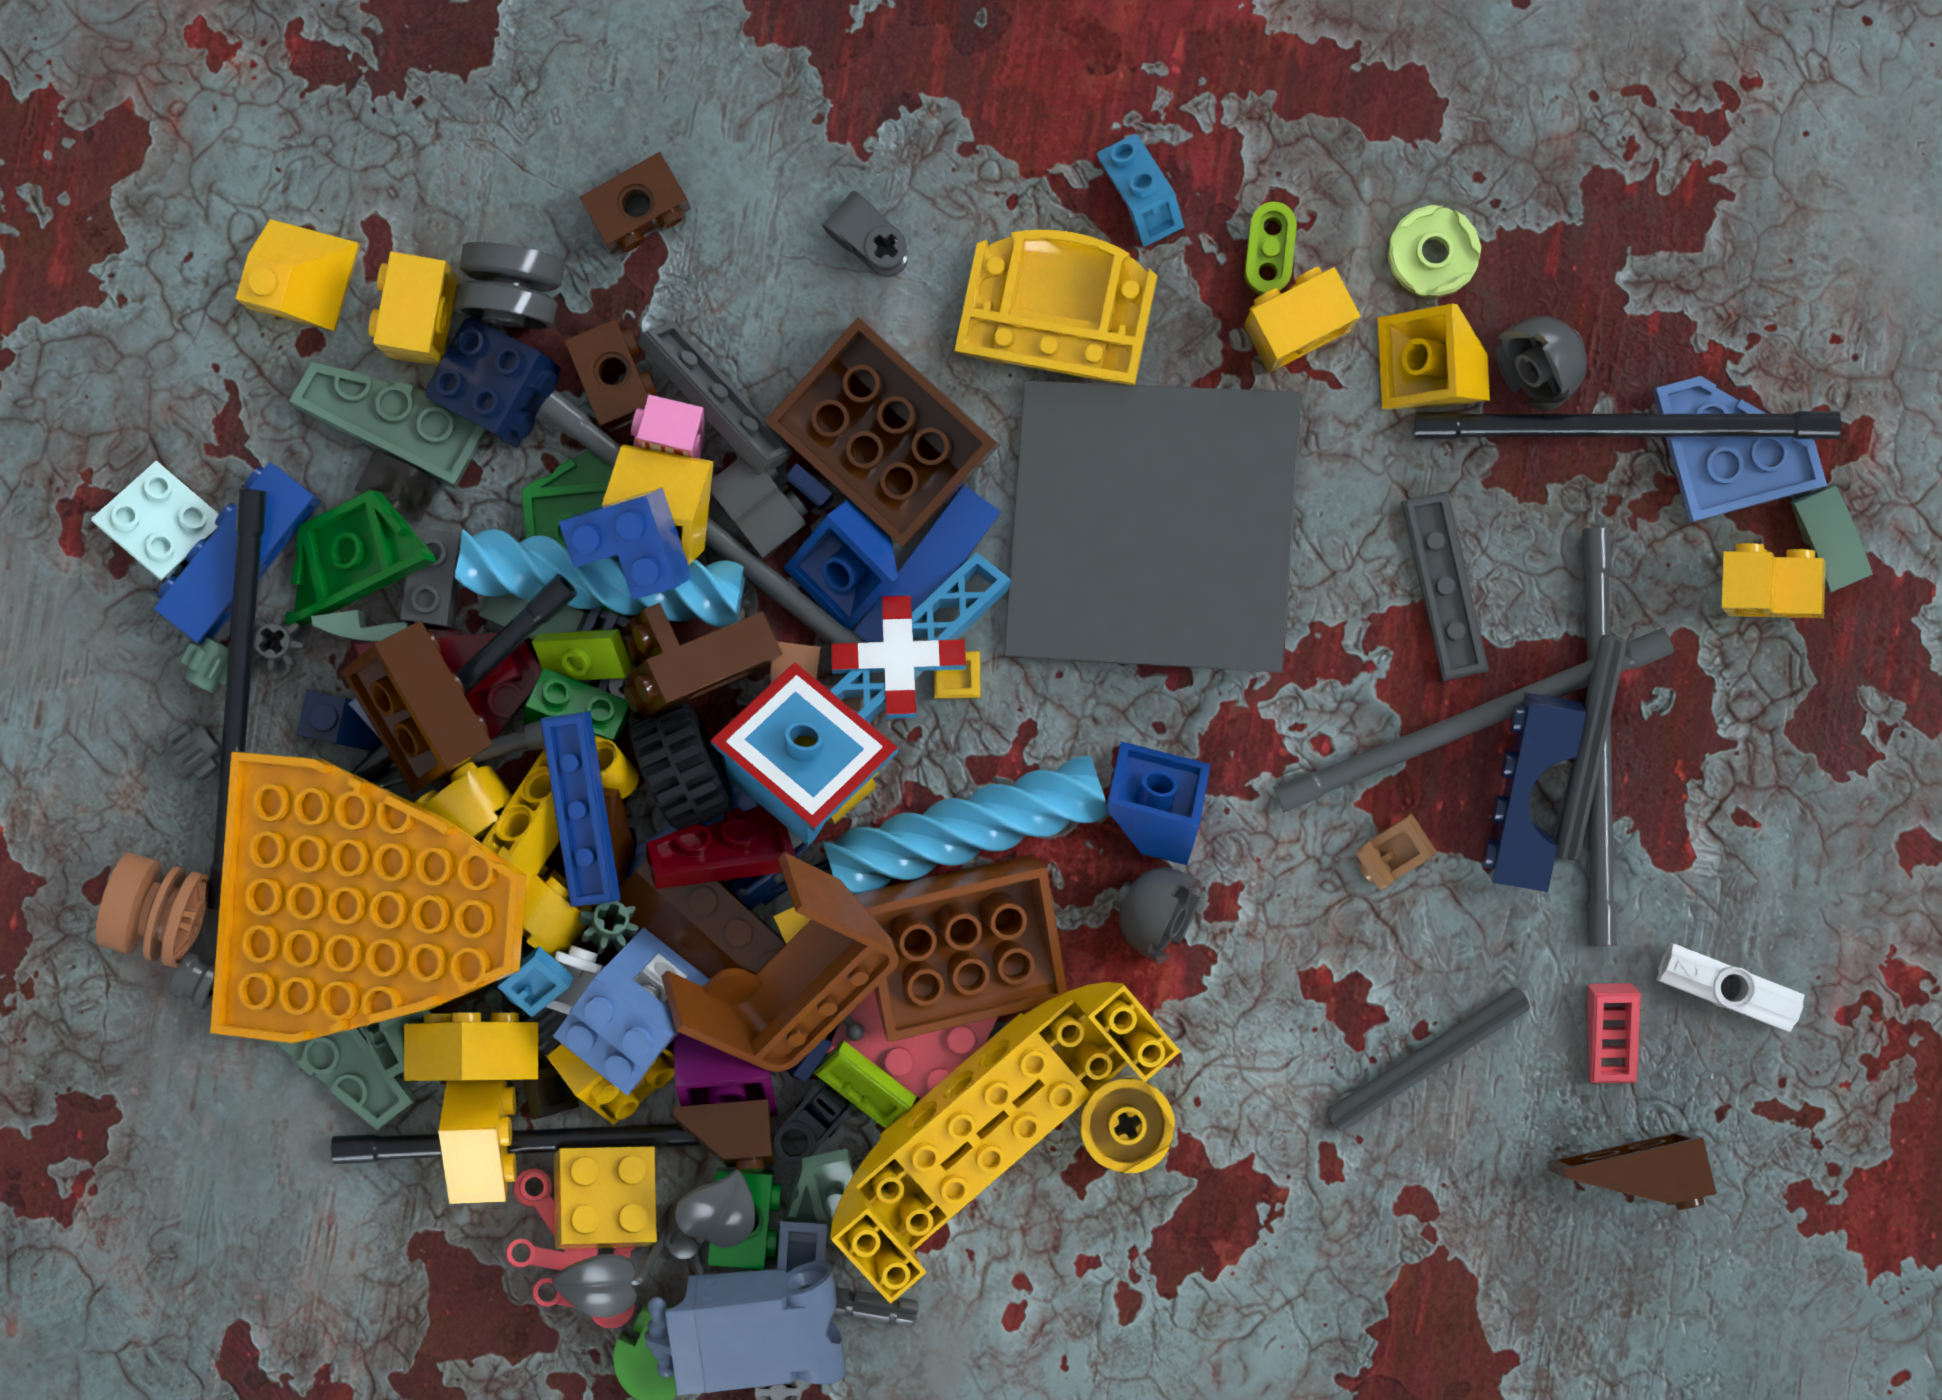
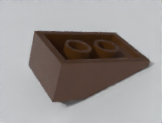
M1685 1131L1547 1162L1549 1171L1566 1179L1666 1203V1205H1675L1677 1210L1704 1205L1703 1197L1717 1194L1704 1138Z

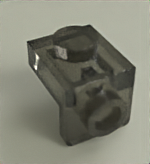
M375 449L354 490L360 494L368 490L381 492L397 512L419 522L432 501L439 486V481Z

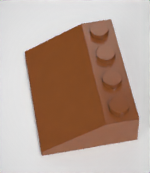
M1033 854L853 894L893 940L899 957L895 970L874 989L887 1042L1033 1009L1067 992L1047 867Z

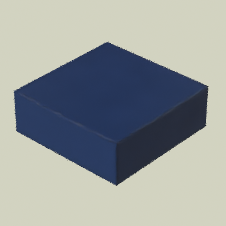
M797 463L786 475L788 484L817 509L824 510L834 499L832 492Z

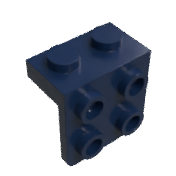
M470 317L461 324L428 383L425 395L434 403L481 426L503 442L518 448L522 439L531 433L535 425V416L543 401L555 390L558 374L562 368L540 351Z

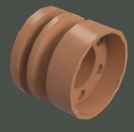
M126 852L115 866L102 897L95 930L97 945L125 954H132L144 937L143 955L145 960L157 961L161 956L163 965L177 968L183 957L190 952L201 930L208 898V875L192 871L187 876L185 868L173 866L161 883L162 865L159 860Z

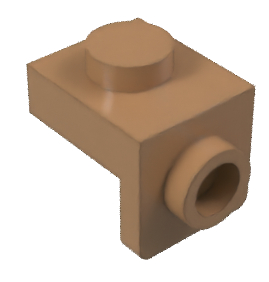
M1412 813L1374 836L1356 850V855L1359 858L1358 866L1362 874L1369 882H1375L1380 890L1388 887L1397 878L1424 863L1437 853Z

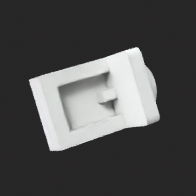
M572 945L569 953L556 952L554 959L574 977L570 987L546 1006L547 1008L569 1015L571 1008L585 989L605 967L595 963L598 956L597 953Z

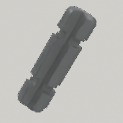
M835 1287L837 1305L833 1314L845 1316V1312L852 1313V1317L889 1323V1319L896 1320L898 1325L910 1327L916 1323L919 1307L916 1300L900 1298L899 1301H894L890 1304L882 1294L858 1290L853 1294L849 1293V1289Z

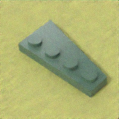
M315 362L310 363L289 400L291 407L454 489L459 484L488 432L481 426L434 403L426 397L424 390L416 389L413 385L397 381L390 383L377 380L367 374Z
M359 1028L297 1043L267 1040L273 1046L278 1045L298 1061L296 1064L310 1076L314 1074L331 1088L333 1095L376 1130L382 1128L418 1100L400 1075L388 1080L382 1074L371 1055L367 1038Z

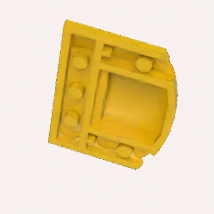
M1024 230L1011 232V237L1004 238L988 245L987 239L977 243L955 344V353L1002 365L1007 363L1090 378L1092 381L1126 385L1136 384L1158 278L1150 268L1147 272L1136 260L1130 257L1128 252L1115 245L1091 236L1068 231Z

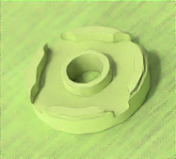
M1429 205L1413 210L1400 220L1389 239L1388 260L1392 274L1403 288L1420 297L1437 299L1456 293L1471 280L1478 267L1481 244L1474 226L1465 215L1456 210L1452 211L1449 208H1442L1443 206ZM1438 240L1445 246L1447 255L1443 262L1431 263L1424 258L1422 246L1426 241Z

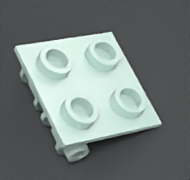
M155 461L93 516L91 521L162 581L165 577L169 579L171 576H177L180 573L182 566L179 564L186 559L193 546L201 539L206 540L218 528L215 525V520L219 514L158 461Z

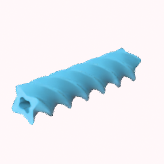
M463 529L460 553L455 570V579L459 581L460 589L466 587L472 592L483 596L497 597L512 593L520 599L529 601L551 579L560 574L577 591V595L567 604L568 606L577 609H592L605 605L614 612L623 615H637L643 609L660 602L669 621L682 622L698 617L703 622L719 628L739 621L745 577H743L744 567L736 562L728 560L717 561L704 567L695 559L689 565L692 579L676 588L632 600L618 555L574 568L568 549H565L556 540L538 535L531 536L518 543L511 535L497 529L485 530L474 536H471Z
M1079 756L1064 763L1056 772L1035 770L1018 778L1012 786L991 784L974 792L968 800L958 798L944 799L930 806L923 815L900 813L887 819L879 829L856 827L843 833L834 844L823 841V845L833 876L840 879L852 893L857 894L883 888L893 878L900 880L920 878L929 873L937 864L946 866L964 864L976 857L981 850L992 852L1008 850L1020 843L1026 835L1049 837L1064 829L1070 821L1093 823L1107 816L1108 811L1106 810V800L1091 756Z

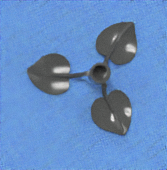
M735 1170L718 1181L690 1191L679 1200L678 1204L670 1207L666 1213L665 1231L657 1232V1242L637 1274H635L634 1263L627 1257L615 1254L598 1255L574 1263L559 1271L552 1277L553 1287L579 1311L594 1317H611L625 1312L634 1305L637 1298V1291L634 1286L640 1285L645 1281L663 1246H666L676 1258L688 1259L692 1257L695 1274L704 1275L701 1247L706 1239L717 1247L729 1248L746 1240L754 1228V1200L745 1178L739 1170Z

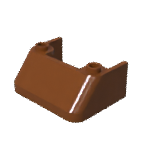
M785 852L778 860L795 911L811 920L756 975L739 968L724 969L715 974L704 986L668 970L661 976L676 1031L772 1072L785 1071L796 1066L895 970L899 962L893 940L840 879Z

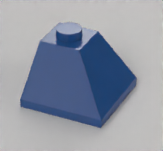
M847 499L824 518L783 567L832 618L843 627L851 630L898 578L891 536L850 499Z
M1121 741L1106 810L1141 854L1187 865L1200 827L1211 764Z

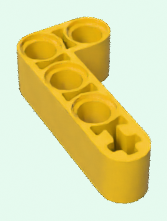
M595 736L603 788L618 789L621 799H624L636 789L639 782V774L615 743ZM545 748L482 842L483 845L527 874L526 888L533 873L536 875L539 873L560 841Z

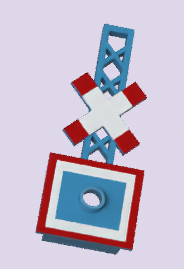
M976 552L913 612H911V596H882L883 641L831 644L832 674L847 675L830 691L794 662L711 740V745L724 755L726 776L804 843L810 845L825 822L898 753V747L869 723L885 708L886 719L916 718L915 679L923 671L966 670L965 639H957L1009 590L1011 579ZM976 572L992 584L985 592H965V583ZM959 607V617L954 622H934L933 613L938 608ZM927 637L928 641H913V638ZM885 672V683H870V673ZM847 698H864V707L856 713L842 700ZM800 736H810L817 743L810 747H802L793 741Z

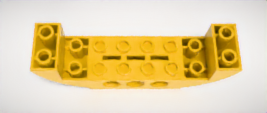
M1104 982L1086 985L1052 998L1024 1015L1019 1013L879 1135L881 1139L863 1160L839 1200L832 1220L830 1239L891 1304L927 1273L914 1250L1081 1106L1096 1089L1107 1083L1127 1065L1145 1083L1181 1051L1123 983Z

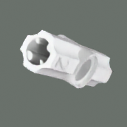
M1670 943L1668 949L1663 954L1656 979L1661 983L1710 1001L1716 1006L1728 1008L1787 1032L1792 1031L1803 1009L1804 994L1753 975L1743 968L1730 966L1674 943ZM1732 974L1739 981L1740 989L1735 998L1727 1000L1722 995L1721 983L1725 977Z

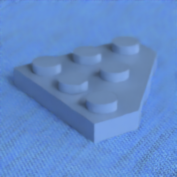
M1702 376L1657 387L1652 390L1659 414H1766L1744 400H1737L1716 388V384ZM1665 437L1689 523L1827 486L1816 444L1812 439H1795L1793 437Z

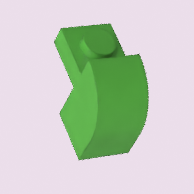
M664 1300L666 1310L675 1307L674 1304ZM644 1305L632 1330L640 1334L639 1338L635 1339L621 1333L617 1339L613 1355L615 1373L622 1387L636 1400H674L677 1394L674 1374L668 1378L661 1377L657 1372L658 1358H655L652 1355L651 1349L646 1347L644 1334L648 1330L651 1314L647 1306Z

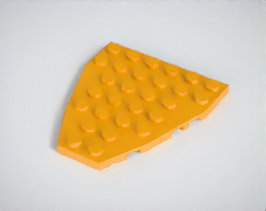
M231 752L210 1033L286 1043L303 1042L430 1010L519 972L527 874L444 817L324 759Z

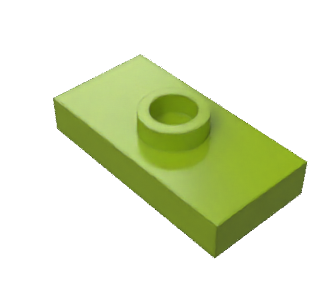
M618 629L539 633L532 641L542 670L546 668L574 680L626 678L633 670Z
M845 1041L825 1056L814 1071L816 1076L884 1128L889 1127L911 1109L917 1097Z

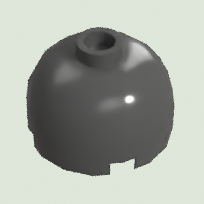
M1546 315L1533 316L1512 325L1498 337V339H1502V344L1495 348V358L1499 372L1508 387L1515 394L1519 392L1521 387L1525 394L1532 398L1526 403L1532 408L1542 411L1556 409L1566 402L1583 383L1588 364L1583 339L1575 329L1563 321Z
M1169 867L1151 869L1141 874L1134 883L1127 881L1120 889L1115 901V906L1120 908L1118 917L1120 933L1126 943L1144 957L1158 964L1167 961L1171 954L1164 950L1170 941L1179 945L1184 938L1200 900L1199 896L1192 893L1193 888H1202V882L1184 872Z

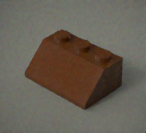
M421 621L373 644L341 671L412 794L472 760L493 745L488 737V728L484 720L474 713L464 696L465 692L462 682L454 673L450 672L440 654L441 651L437 639L425 629Z

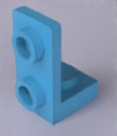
M1133 134L1097 153L1100 164L1128 207L1135 234L1143 247L1184 228L1175 192L1137 134Z
M522 935L520 971L500 979L497 988L505 994L511 1003L521 1007L527 1014L533 1017L567 990L574 976L540 946L533 948L526 942L527 938Z

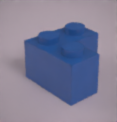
M663 487L577 513L559 522L573 567L618 555L632 600L676 588L692 579Z

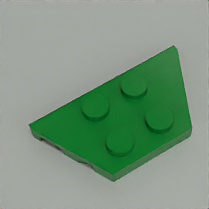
M587 450L572 460L571 458L561 464L546 477L539 478L521 489L526 539L531 536H547L556 540L566 549L567 546L559 522L577 513L602 506L613 469L590 450ZM605 605L601 606V610H604L606 612L611 611L613 614L618 615L620 617H628V615H623L614 612Z
M368 490L299 525L296 542L297 559L293 565L291 584L298 585L294 612H286V626L289 627L291 624L298 623L304 627L312 623L311 616L330 614L435 563V556L381 492Z

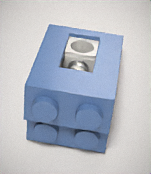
M643 927L594 977L553 1037L628 1096L658 1056L680 1033L676 1031L661 976L668 970L701 986H704L710 979Z

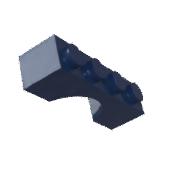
M1525 692L1522 705L1514 706L1510 732L1516 733L1513 750H1505L1501 765V777L1507 778L1503 795L1497 794L1495 796L1491 820L1497 823L1494 840H1486L1482 857V866L1488 867L1487 870L1492 883L1548 892L1557 846L1552 836L1539 828L1531 819L1529 799L1535 782L1545 770L1561 761L1577 758L1586 717V711L1581 702Z

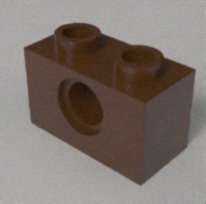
M661 152L656 153L579 197L611 254L619 249L621 253H627L645 242V234L658 227L664 231L676 226L686 218L684 212L691 209L687 197ZM643 197L650 201L648 211L639 217L628 215L626 213L628 202L633 198Z
M616 319L564 340L599 426L604 432L632 421L637 408L645 409L648 394L658 396L649 371L639 373L633 356L641 354L631 328L622 331ZM613 363L624 365L626 367V376L622 382L616 385H609L603 382L602 375L607 366Z

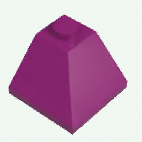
M679 1033L674 1038L675 1087L680 1106L768 1099L771 1107V1116H778V1106L770 1071L685 1034Z

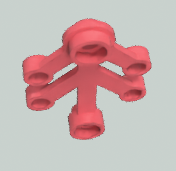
M527 1169L517 1176L516 1182L513 1184V1194L516 1200L523 1206L535 1207L555 1237L554 1200L550 1196L552 1192L551 1179L540 1169ZM535 1178L541 1182L542 1191L538 1196H531L526 1192L525 1184L528 1179ZM516 1239L507 1246L505 1256L508 1263L516 1268L532 1265L561 1271L574 1263L597 1256L598 1248L563 1249L564 1252L533 1246L527 1239ZM522 1244L528 1248L529 1256L525 1262H517L513 1259L512 1249L515 1245ZM613 1247V1254L630 1259L631 1251L636 1247ZM544 1278L534 1284L532 1298L537 1305L550 1307L557 1304L575 1308L556 1289L555 1296L551 1301L545 1302L539 1298V1287L544 1283L553 1286L552 1278ZM635 1303L630 1309L621 1314L611 1317L591 1316V1319L603 1328L613 1329L621 1327L632 1317Z

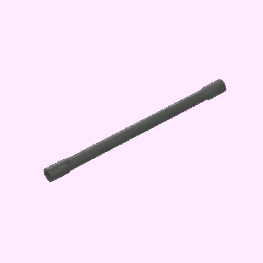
M555 390L542 404L538 412L567 436L576 439L609 467L614 469L621 446L594 425L585 413ZM708 517L705 544L724 560L742 565L744 567L743 575L826 643L830 646L831 644L867 643L851 629L843 627Z
M1610 528L1582 529L1583 570L1586 582L1587 661L1595 658L1599 638L1602 635H1610ZM1611 718L1589 813V946H1617L1616 903L1614 901Z
M1661 628L1626 642L1621 672L1628 669H1637L1674 654V649L1666 630ZM1595 658L1320 771L1309 772L1274 786L1273 789L1282 811L1285 813L1319 799L1327 792L1511 718L1514 706L1522 705L1525 692L1560 698L1587 687L1590 683Z

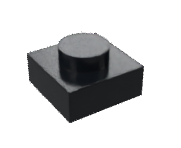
M553 1065L538 1069V1079L522 1080L532 1120L580 1107L578 1098Z

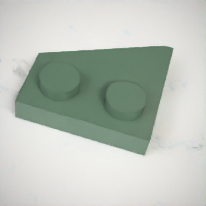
M848 1148L801 1158L783 1221L827 1224V1242L832 1241L830 1233L834 1214L839 1200L855 1174Z

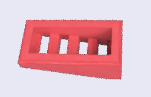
M1631 983L1588 984L1587 1032L1590 1083H1637L1641 993ZM1604 1003H1623V1007H1604ZM1603 1020H1624V1027H1603ZM1624 1039V1046H1602V1040ZM1602 1058H1624L1625 1065H1601Z

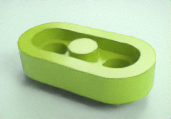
M1267 202L1262 204L1255 210L1250 220L1244 276L1249 288L1259 295L1278 288L1281 292L1287 286L1292 275L1297 221L1293 211L1283 203ZM1267 221H1275L1280 226V233L1277 235L1267 234L1264 230V224ZM1263 266H1270L1274 269L1276 276L1273 280L1266 281L1260 277L1259 269Z

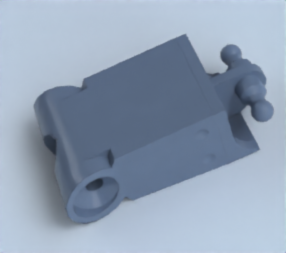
M826 1261L805 1263L788 1273L784 1269L692 1275L688 1276L687 1292L684 1300L679 1305L666 1310V1303L661 1297H654L648 1302L647 1308L651 1314V1320L648 1322V1330L644 1334L646 1347L651 1349L652 1355L655 1358H658L657 1372L661 1377L668 1378L674 1374L677 1395L792 1383L796 1378L813 1384H832L843 1379L846 1374L841 1334L831 1318L837 1305L834 1272L832 1265Z

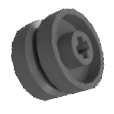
M467 242L463 244L459 268L468 277L475 280L466 281L456 286L453 310L466 317L502 326L537 330L552 329L555 327L558 304L551 296L543 292H549L561 287L565 263L553 255L524 247L491 242Z

